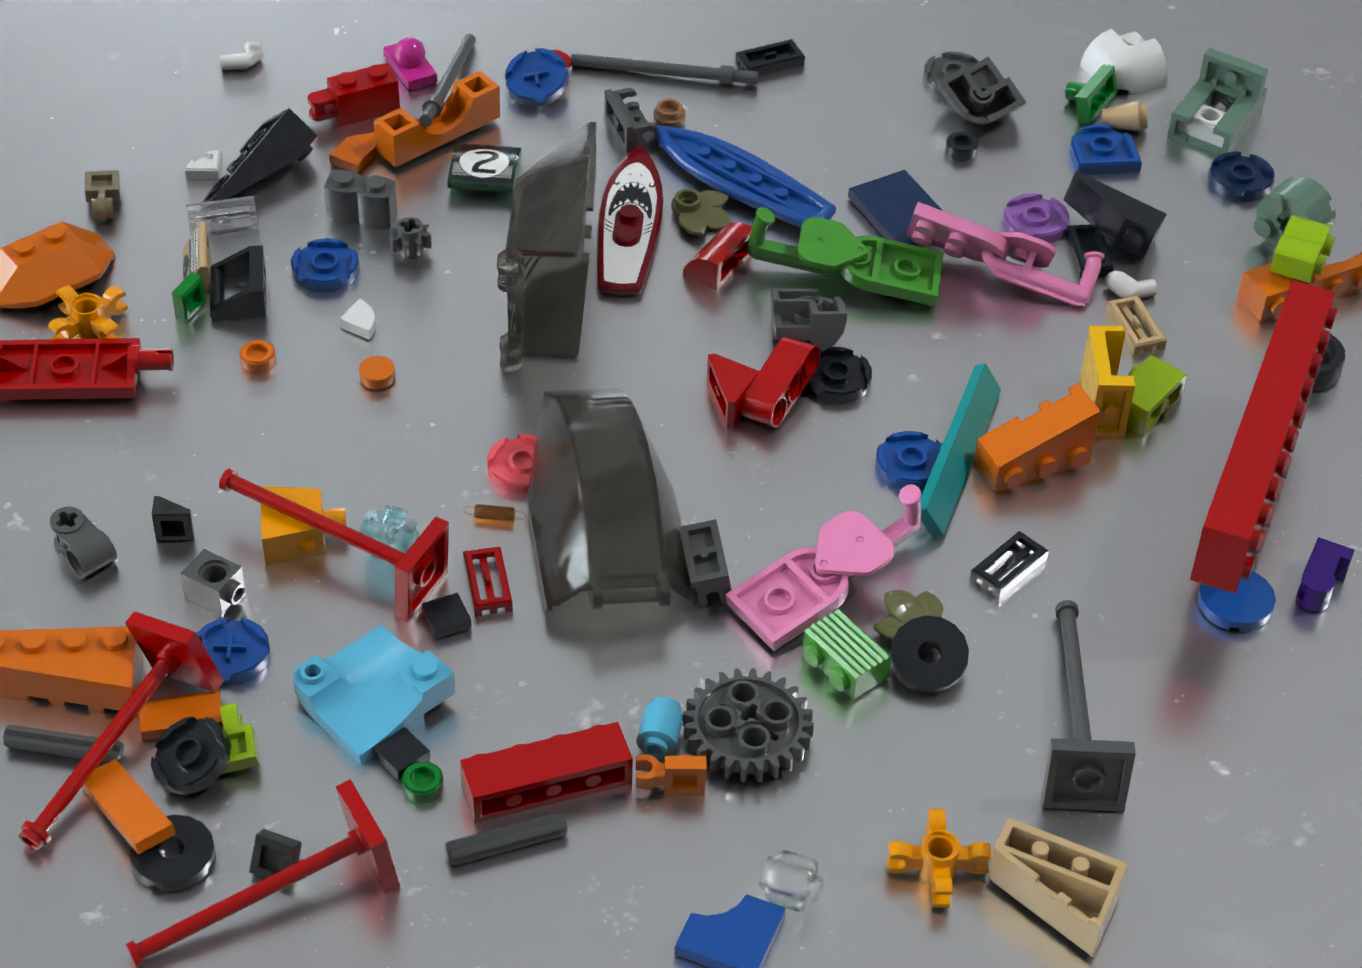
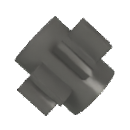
M415 217L401 219L397 224V228H390L392 252L399 251L401 257L410 260L423 256L424 248H432L429 225H423L421 220Z

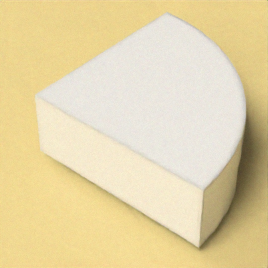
M207 151L204 157L195 162L191 160L185 168L186 180H219L222 151Z
M359 298L339 318L340 328L370 340L375 331L374 311L367 302Z

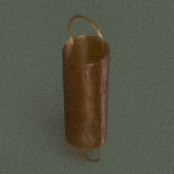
M476 504L474 507V518L514 522V518H516L515 512L520 511H515L514 507Z

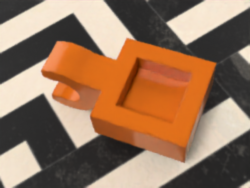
M647 754L636 756V770L649 771L648 773H636L637 788L664 787V794H705L706 756L686 754L665 756V763H661L654 756Z

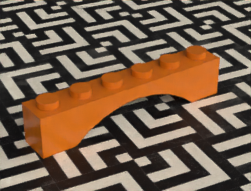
M1362 252L1347 260L1325 265L1322 275L1315 274L1311 283L1270 272L1272 263L1244 271L1237 298L1259 322L1279 317L1292 280L1335 292L1333 299L1362 289Z

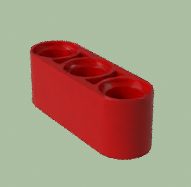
M786 336L783 337L743 395L740 405L741 416L775 428L778 427L816 371L820 361L819 346Z

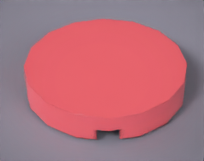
M518 434L516 439L508 440V437L499 440L490 449L487 456L488 475L497 487L506 492L520 495L533 494L547 489L557 480L560 472V457L556 453L555 446L541 436Z

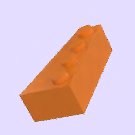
M127 626L0 630V696L27 701L32 697L48 699L51 705L65 707L66 703L69 702L87 705L88 711L104 713L106 709L120 711L141 683L143 652Z

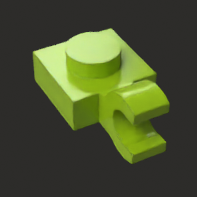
M237 703L220 706L223 729L227 732L231 742L230 759L222 774L260 765L256 734L252 723H243L242 715L238 714Z

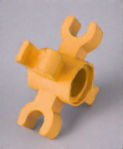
M66 285L56 291V295L64 301L58 304L59 309L69 316L64 319L56 318L48 324V328L56 334L50 339H73L74 336L80 339L119 338L113 333L119 329L116 322L112 319H106L111 315H121L128 309V306L120 300L126 293L117 285L107 289L101 298L93 293L78 295L70 285Z
M928 809L929 822H926V835L923 838L922 845H910L904 841L889 842V855H887L888 872L898 874L909 870H918L921 878L932 885V906L950 908V895L953 892L952 880L955 877L956 870H967L973 874L989 873L988 860H991L992 857L990 843L975 842L968 846H960L957 837L946 831L945 809Z

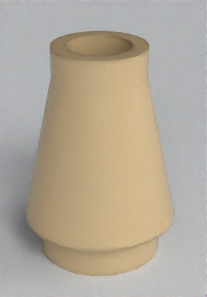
M1139 100L1110 108H1102V124L1111 125L1116 129L1140 132V129H1147V103H1139Z

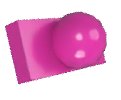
M405 37L396 44L383 47L384 57L408 91L438 82L437 72L426 59L423 44L416 38Z

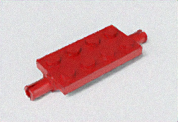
M140 338L0 340V400L135 398L138 374H141V371H173V348L142 349Z

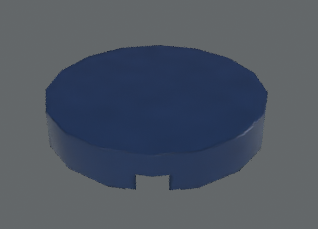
M1233 151L1221 154L1213 160L1208 174L1209 183L1222 196L1235 201L1251 202L1260 200L1271 192L1274 185V169L1261 157L1250 154V157L1241 156L1242 152Z

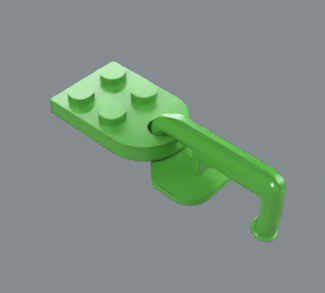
M765 207L757 209L747 245V252L752 258L830 277H844L849 283L862 290L935 306L938 298L944 252L876 236L855 237L842 223L820 217H811L803 222L798 247L765 239L769 224L774 222L775 216Z

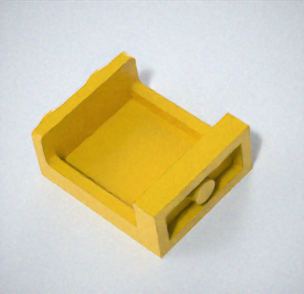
M1089 325L1080 382L1083 390L1100 410L1095 437H1125L1135 382L1134 376L1117 375L1126 334L1123 326Z

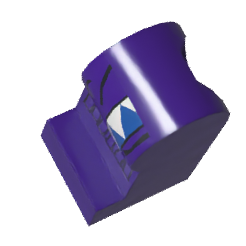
M1318 537L1303 571L1296 595V600L1302 608L1311 612H1321L1329 606L1336 580L1343 583L1345 581L1354 555V549Z

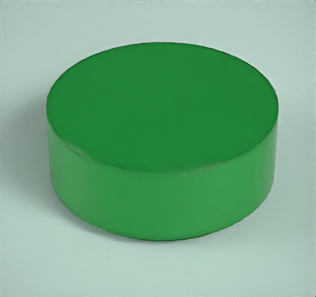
M417 762L407 767L402 775L405 796L416 803H428L436 800L444 789L441 769L430 762Z

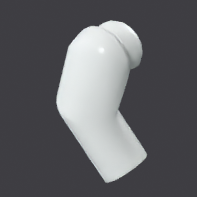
M247 41L245 43L246 52L242 54L220 55L221 70H245L256 64L264 55V52L261 51V42Z
M1112 271L1105 278L1106 286L1120 298L1137 295L1139 298H1144L1157 294V284L1154 279L1137 282L1122 271Z

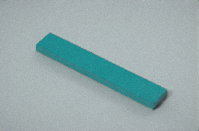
M986 363L974 366L920 498L921 521L932 538L944 536L973 463L977 438L984 435L1001 392L1000 386Z

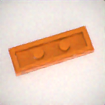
M116 759L95 769L82 786L85 793L137 854H141L176 834L173 823Z

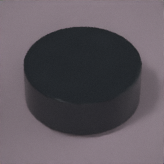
M955 132L947 137L945 152L954 160L969 161L976 157L979 142L970 133Z

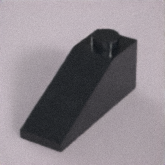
M1078 171L1074 173L1063 199L1113 244L1142 258L1146 256L1155 241L1167 215Z

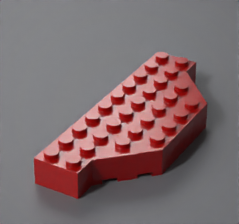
M1291 281L1202 528L1190 577L1192 581L1236 594L1240 580L1248 581L1255 561L1252 555L1262 552L1267 532L1261 529L1262 527L1270 528L1276 508L1270 502L1278 503L1284 485L1281 478L1286 479L1292 461L1289 452H1294L1299 436L1298 428H1302L1308 409L1305 402L1309 403L1315 383L1314 379H1317L1323 360L1322 356H1325L1330 340V331L1325 330V328L1332 330L1338 308L1331 307L1335 295L1333 291Z

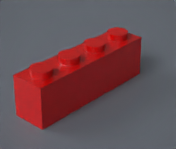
M618 722L595 725L589 729L565 735L558 734L548 739L528 744H517L511 748L486 754L480 753L470 758L460 760L461 786L473 821L477 823L630 785L633 778V758Z

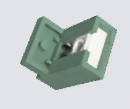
M1209 48L1203 57L1199 80L1172 112L1167 138L1216 157L1224 153L1233 152L1262 114L1267 88L1264 86L1268 69Z

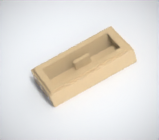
M1138 295L1106 302L1105 312L1114 326H1123L1125 328L1124 342L1133 356L1139 355L1141 349H1144L1146 353L1152 352L1154 346L1158 350L1165 349L1167 340ZM1128 306H1130V307L1132 308V310L1134 311V313H1135L1136 315H1133V314L1131 313V311H1130V309L1128 308ZM1140 324H1142L1145 328L1146 332L1150 336L1149 338H1147L1146 334L1140 327Z

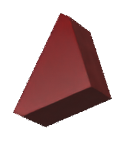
M708 354V385L726 428H733L742 417L740 405L743 395L759 371L718 354Z

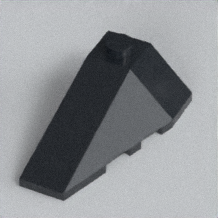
M290 108L264 121L240 149L239 152L242 154L226 168L230 176L226 174L216 182L199 205V208L202 211L208 210L295 160L303 161L312 152L313 148L310 145L318 135Z

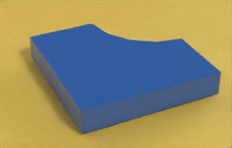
M746 894L737 906L725 913L708 916L691 913L677 940L674 955L711 968H762L784 921L786 908Z

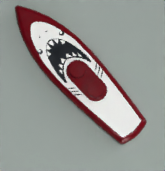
M638 145L615 168L607 182L601 200L597 228V287L599 291L612 295H638L642 292L659 235L663 212V187L659 172L652 158L642 145Z

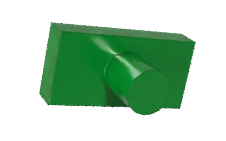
M1103 64L1087 83L1068 82L1065 89V98L1070 101H1076L1078 124L1091 125L1102 112V108H1105L1117 94L1115 66Z

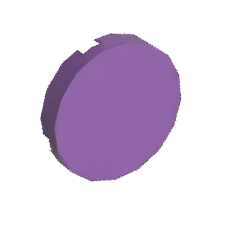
M1030 193L1012 198L1007 203V207L1004 208L1002 223L1006 232L1025 233L1051 244L1059 241L1066 234L1070 215L1067 208L1057 199L1051 197L1049 201L1042 199V194Z

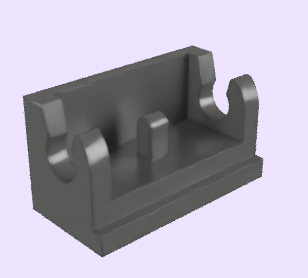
M632 88L615 91L608 89L605 90L604 116L626 154L633 151L638 145H642L645 150L660 147L653 133L657 127L655 123L647 122L640 110L639 103L628 102L625 104L623 102L626 97L636 96L635 90Z
M714 519L679 527L691 586L696 588L699 603L706 606L708 603L707 594L719 592L720 600L725 605V594L732 589L717 520Z

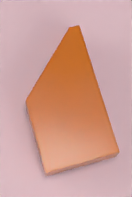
M375 132L346 137L329 154L330 164L358 174L378 154L376 151Z

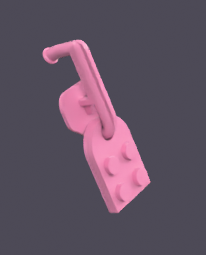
M920 202L916 205L906 236L912 237V241L916 244L926 247L933 245L944 249V253L951 257H966L985 263L998 279L1073 307H1082L1090 300L1100 272L1101 261L1104 259V254L1101 252L1085 253L1086 264L1078 285L1032 268V266L1038 268L1049 267L1056 253V248L1052 244L1025 233L995 232L990 228ZM1007 255L1012 259L1025 263L1024 267L1007 261Z
M906 485L901 489L899 500L904 504V516L882 531L860 512L845 511L838 514L820 527L817 548L805 547L787 553L726 593V604L773 651L777 650L804 632L807 626L811 627L813 623H817L819 619L822 620L825 616L838 609L848 595L850 577L872 575L893 559L894 548L912 537L921 527V490L915 485Z

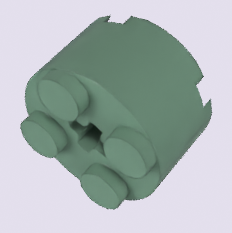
M1301 176L1299 179H1292L1290 177L1260 201L1256 210L1254 229L1259 236L1264 237L1276 248L1292 215L1333 226L1336 219L1335 209L1331 210L1329 201L1332 198L1320 183L1309 177Z

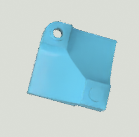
M382 625L331 657L322 659L316 654L300 664L293 673L294 690L301 705L312 719L360 766L374 758V746L403 727H406L412 733L425 724L424 714L455 694V679L452 670L430 650L422 653L411 648Z

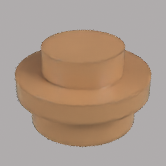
M664 99L657 104L653 117L659 125L676 127L684 122L686 113L679 101Z

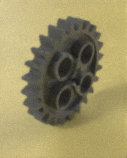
M736 668L733 678H728L725 673L719 672L718 683L707 678L705 679V690L697 687L694 689V699H687L686 711L683 712V738L688 740L689 752H697V756H706V761L710 760L709 772L713 773L721 767L725 769V779H729L734 772H737L740 775L741 782L746 781L748 774H754L757 781L762 782L763 772L768 771L772 777L778 778L779 767L790 772L792 771L793 760L803 761L804 750H810L811 738L813 737V710L807 709V697L798 698L799 687L794 686L785 689V677L773 682L771 681L770 671L760 678L757 677L755 668L750 670L748 676H743L741 671Z

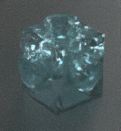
M385 505L384 510L367 511L360 533L406 553L419 536L416 530L418 521L407 518L408 511L405 509ZM371 555V557H373V558L382 560V559H380V558H377V557Z

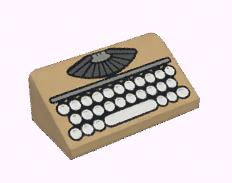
M199 222L183 249V280L191 272L201 275L204 293H209L210 247L205 222Z

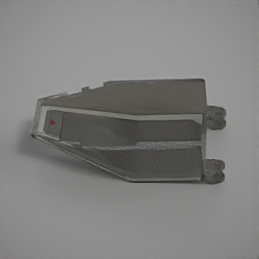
M596 122L586 124L515 180L506 249L497 256V272H499L497 286L503 293L507 292L508 333L500 337L499 344L501 352L500 368L505 370V372L508 371L510 373L520 369L523 356L575 359L579 356L590 253H583L584 239H591L592 225H586L587 211L594 210L596 184Z

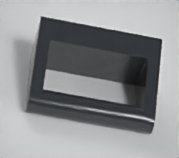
M263 245L248 246L210 267V317L212 319L229 320L267 317L266 266ZM249 277V288L224 300V278Z

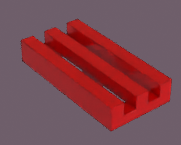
M501 547L463 551V562L474 616H482L483 610H489L490 615L498 614V608H504L505 612H512L513 602ZM488 557L494 558L502 597L495 598L487 562ZM474 559L479 560L487 599L481 600L473 565Z

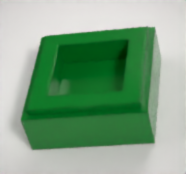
M191 272L172 292L176 319L187 322L206 302L201 275Z

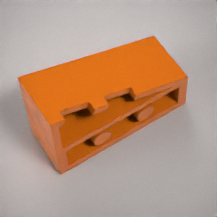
M1079 383L1069 387L1070 394L1053 404L1049 400L1038 405L1040 411L1021 421L1017 416L977 438L974 465L994 493L1009 488H1016L1022 484L1041 478H1048L1053 474L1072 468H1079L1090 463L1100 410Z

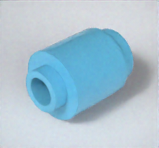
M656 697L644 708L636 743L645 754L655 758L670 756L675 752L683 722L681 706L677 701L669 697Z

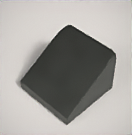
M154 496L151 515L156 540H194L191 510L163 497Z

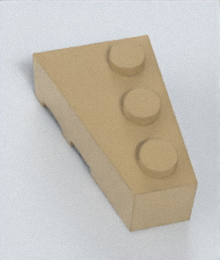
M1008 817L993 847L988 879L1094 957L1121 895L1128 863Z

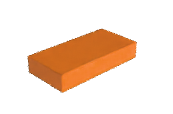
M216 691V693L204 692L149 699L139 712L142 741L159 739L171 725L195 716L196 719L212 718L223 728L220 706H222L220 691Z

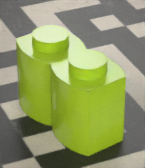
M1292 215L1275 249L1270 272L1308 283L1312 282L1315 274L1321 276L1327 256L1330 257L1336 240L1335 236H1331L1332 226Z

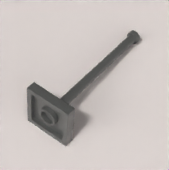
M1064 600L1056 605L1055 613L1057 619L1061 621L1075 739L1051 738L1041 795L1042 808L1124 812L1136 755L1135 744L1130 741L1092 740L1076 623L1079 609L1074 601Z

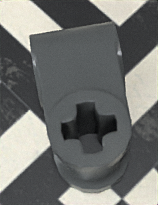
M69 506L57 509L52 513L50 527L56 534L54 538L55 550L70 564L80 578H86L117 559L116 549L109 537L99 530L81 510Z

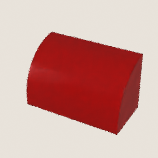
M739 222L725 225L685 265L682 275L718 290L750 257L747 252V245L752 226Z

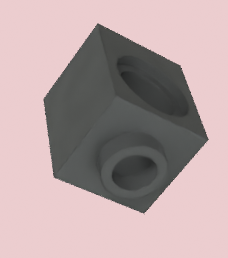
M203 549L180 573L184 598L221 617L233 605H237L245 594L242 566L206 549Z

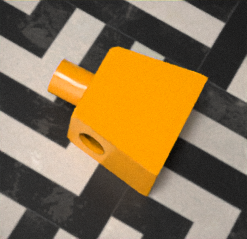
M262 486L269 491L347 526L345 507L323 509L321 491L317 488ZM260 503L261 535L265 565L318 555L326 550L324 532Z

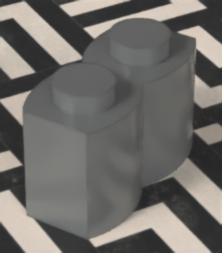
M348 170L330 172L324 185L327 218L339 223L359 222L364 226L376 229L391 228L398 213L395 181L380 175L363 177Z

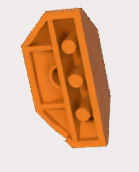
M64 221L1 247L0 311L3 308L19 309L40 306L58 298L59 296L56 295V291L66 285H70L76 290L100 279L110 262L114 260L115 252L98 234Z

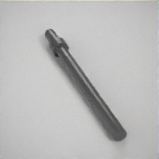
M466 34L435 91L426 98L422 106L423 112L419 118L422 126H430L434 118L441 114L444 108V99L476 42L474 35Z
M572 53L571 66L717 80L719 84L732 85L733 82L757 84L759 72L735 70L734 66L727 65L715 68Z

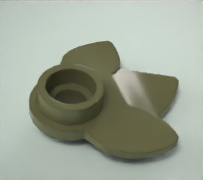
M682 189L672 199L671 209L674 214L679 216L680 226L693 235H703L706 228L711 231H720L725 225L733 223L732 218L721 208L729 199V196L713 190L699 193L694 189Z
M903 590L888 591L884 594V603L890 615L877 621L873 629L881 636L892 641L898 629L909 620L925 615L941 617L944 608L941 601L928 591L922 592L917 597Z

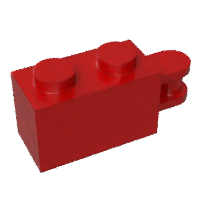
M388 63L375 64L368 68L327 77L328 88L312 92L307 97L308 104L312 106L309 110L310 119L323 121L335 118L340 127L381 117L400 108L399 80Z

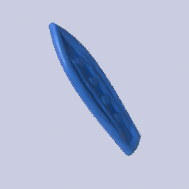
M656 125L657 129L653 131L662 148L684 170L714 189L755 209L765 207L776 218L799 228L802 227L803 222L808 218L820 217L831 220L836 212V207L832 203L778 168L736 145L710 135L677 127Z

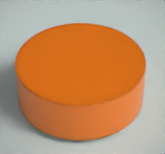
M250 341L240 349V363L247 372L264 373L272 369L276 363L275 348L267 341Z
M372 356L363 360L359 366L360 381L365 387L379 390L389 387L395 380L394 363L389 358L383 356Z

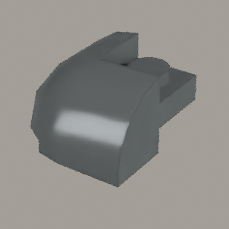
M989 56L969 68L964 66L941 79L937 86L953 111L966 123L977 126L996 123L1027 103L1009 77L1003 78Z
M771 289L772 340L780 341L785 336L799 341L807 340L808 343L819 346L821 352L836 344L843 335L847 322V312L844 301L840 296L833 297V299L819 296V289Z

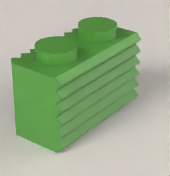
M836 609L834 613L831 612L829 616H825L822 620L819 619L817 623H813L811 627L807 626L804 630L802 652L806 661L812 667L818 666L819 670H823L824 674L828 675L833 687L838 691L844 690L851 700L889 678L892 656L840 609Z

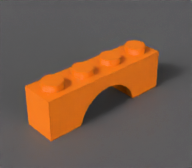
M481 71L455 82L448 99L444 103L441 114L434 118L432 124L428 127L422 126L418 118H413L402 108L375 119L376 151L394 167H397L500 118L499 86Z

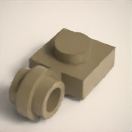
M119 170L85 172L86 202H91L93 219L107 222V218H114L113 201L120 200Z

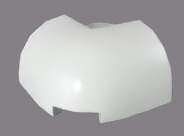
M1109 29L1097 36L1084 51L1080 67L1092 77L1103 64L1115 66L1117 89L1128 90V95L1140 94L1164 87L1167 84L1168 68L1166 57L1162 47L1155 38L1145 41L1137 31L1119 36L1113 29Z

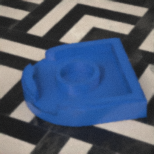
M1087 125L1082 128L1081 132L1071 138L1070 155L1075 170L1085 175L1141 172L1142 161L1133 138L1126 132L1123 135L1112 130L1113 126Z

